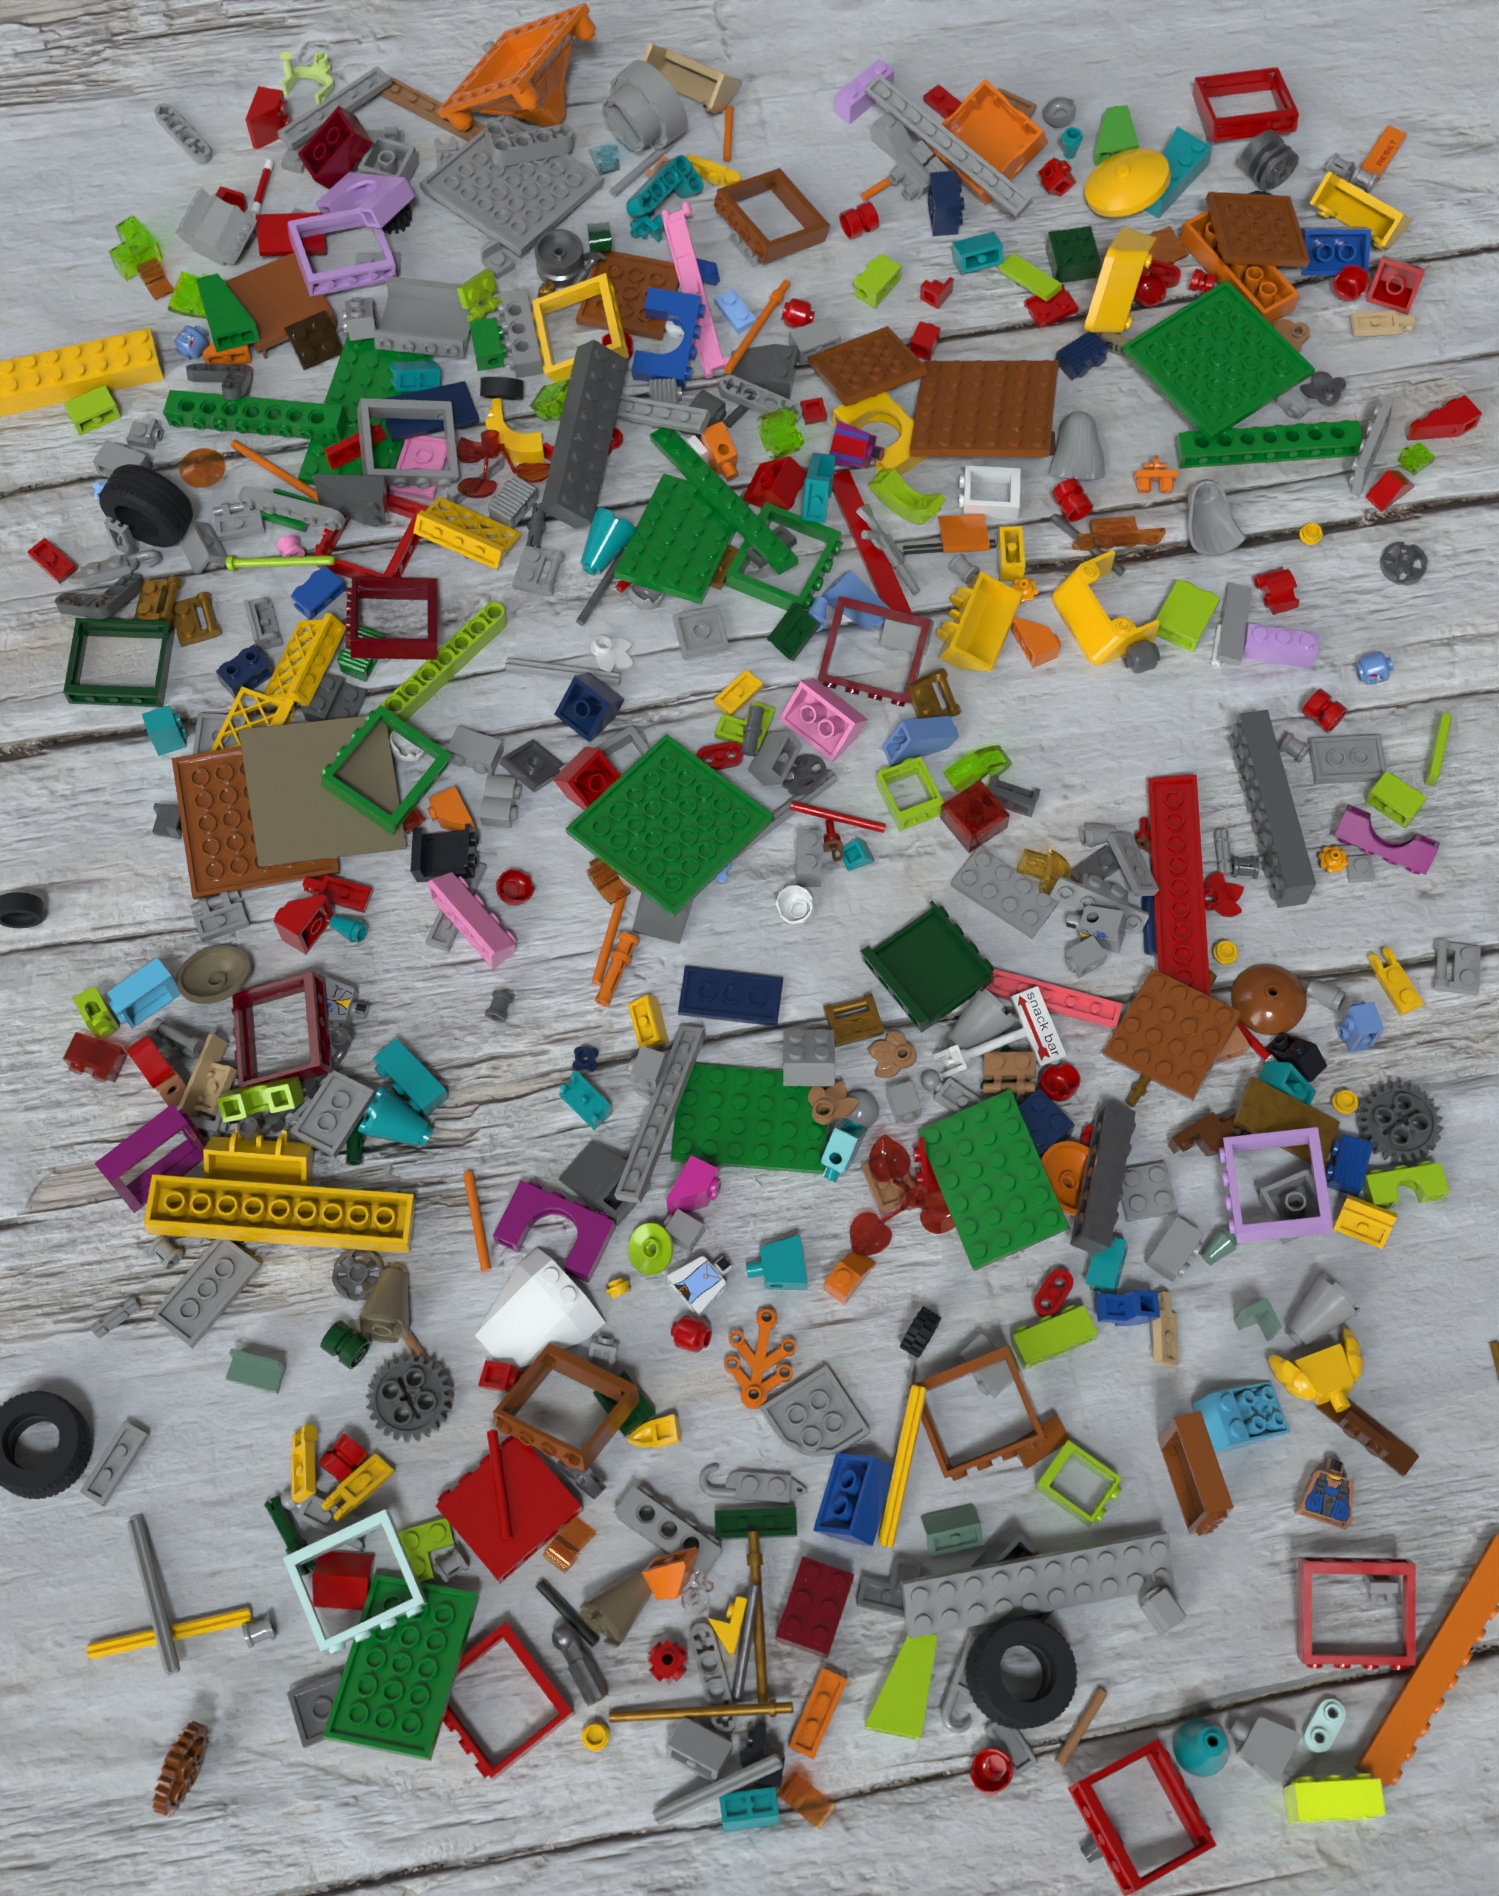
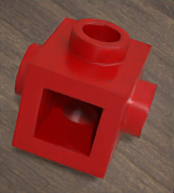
M1053 157L1038 171L1042 178L1041 184L1043 187L1060 197L1076 183L1071 173L1072 168L1065 160L1061 161Z
M668 1640L664 1644L658 1642L648 1653L651 1656L648 1660L651 1666L649 1672L659 1682L663 1679L668 1684L673 1679L677 1682L688 1670L685 1667L688 1664V1660L685 1657L687 1651L677 1641L673 1644ZM665 1655L673 1657L671 1664L665 1665L662 1662Z

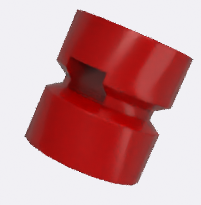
M870 201L857 205L856 210L850 208L839 214L841 227L847 238L851 240L861 236L863 231L868 233L879 228L880 225L877 211Z
M1077 478L1064 480L1052 491L1055 501L1061 506V511L1068 522H1076L1083 519L1093 509L1092 502L1087 494L1084 493V489Z
M1320 688L1307 701L1301 712L1311 721L1317 720V725L1329 733L1343 719L1348 709L1339 701L1333 702L1332 696Z
M342 1432L333 1443L334 1450L326 1451L317 1463L339 1482H343L354 1472L353 1467L360 1466L369 1454L353 1439Z

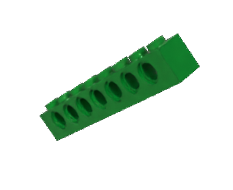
M179 390L169 391L163 410L169 425L177 428L213 429L221 432L256 433L264 436L278 435L285 438L299 437L307 440L321 439L329 442L342 441L348 421L343 405L245 396L237 400H227L223 398V394Z
M1359 420L1323 421L1312 424L1298 423L1296 425H1274L1269 427L1230 428L1212 441H1209L1200 431H1185L1178 433L1175 449L1178 467L1183 469L1354 457L1360 454L1359 450L1363 438Z

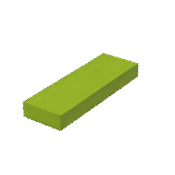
M1015 253L1006 258L1003 264L998 265L1001 273L1046 302L1062 290L1060 282Z
M1443 712L1437 722L1424 783L1428 786L1433 787L1440 776L1452 719L1450 713Z

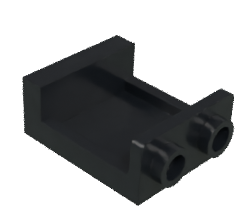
M465 824V831L426 834L422 827L413 828L410 872L417 883L428 882L431 879L451 872L457 878L459 876L462 878H474V870L478 867V857L475 853V847L479 846L478 833L474 832L471 824Z

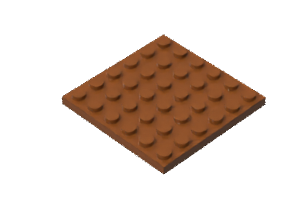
M1059 360L924 361L928 375L921 377L910 444V457H1049Z
M241 746L171 758L191 892L194 900L218 896L226 891L237 890L242 892L304 881L305 876L315 879L320 876L340 874L338 857L258 867Z

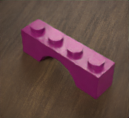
M1350 804L1347 805L1334 834L1338 841L1343 844L1359 846L1364 853L1380 855L1384 857L1383 859L1393 865L1399 863L1406 866V869L1411 873L1418 875L1420 873L1427 874L1440 845V842L1419 833L1402 842L1384 840L1377 835L1372 827L1371 813Z

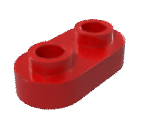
M1152 259L1150 267H1145L1142 274L1154 272L1162 277L1167 288L1177 286L1181 278V270L1177 266Z
M726 742L702 747L698 750L696 757L703 762L706 759L712 760L711 763L706 764L717 771L740 765L744 755L740 753L742 749L740 744ZM729 755L736 756L733 759L728 758Z
M1053 1270L1041 1286L1033 1301V1309L1038 1316L1042 1318L1048 1315L1054 1316L1069 1295L1074 1280L1067 1270ZM1062 1281L1064 1287H1056L1055 1282ZM1048 1302L1050 1304V1308L1044 1309L1041 1306V1303Z

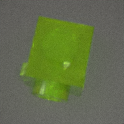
M1419 442L1411 448L1407 446L1403 448L1398 462L1414 476L1433 463L1435 456Z

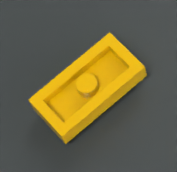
M746 669L713 699L714 705L726 715L733 717L763 689V683Z

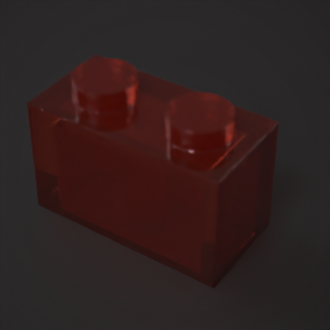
M75 1032L63 1060L69 1066L68 1069L76 1074L82 1075L84 1072L92 1075L91 1077L97 1081L105 1083L108 1080L115 1083L127 1059V1054L120 1046Z

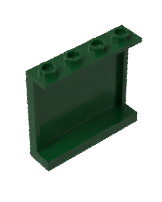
M933 900L930 902V910L872 950L868 945L861 950L863 962L921 1033L972 998L981 986L986 988L994 982V968L987 959L983 960L978 955L979 950L972 941L967 942L963 937L964 933L957 923L952 924L944 907L941 905L938 907Z

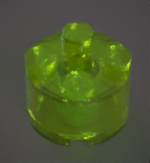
M783 407L758 416L757 421L762 423L761 426H758L759 435L765 450H771L773 455L769 457L772 460L798 452L800 446L804 445L801 432H797L795 426L797 418L793 410L788 411Z

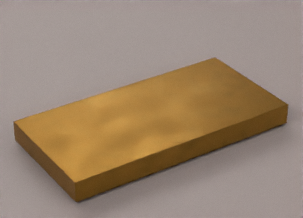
M1251 1077L1248 1079L1233 1124L1252 1134L1318 1127L1325 1167L1340 1122L1255 1077ZM1309 1144L1279 1147L1311 1164Z

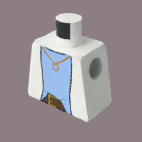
M701 1256L667 1276V1283L697 1318L702 1319L727 1290V1283L723 1276L732 1269V1266L723 1256L712 1265L704 1256Z

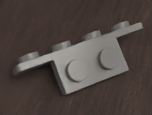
M1083 873L1079 883L1059 876L1050 892L1051 898L1081 911H1084L1087 905L1124 911L1125 929L1136 934L1141 933L1149 919L1148 912L1128 904L1129 891L1120 885H1113L1103 881L1096 875Z

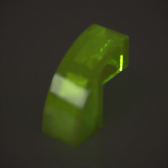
M994 745L968 754L947 768L943 773L955 791L968 792L985 776L995 774L1000 776L1013 763L1000 745Z

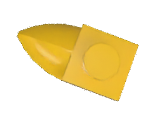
M672 1414L642 1424L633 1431L627 1442L637 1447H655L656 1449L681 1443L678 1416Z

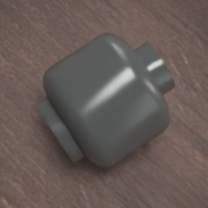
M1142 640L1127 646L1126 654L1123 655V661L1127 669L1131 668L1136 674L1156 668L1157 662L1160 661V652L1155 643H1151L1149 640Z

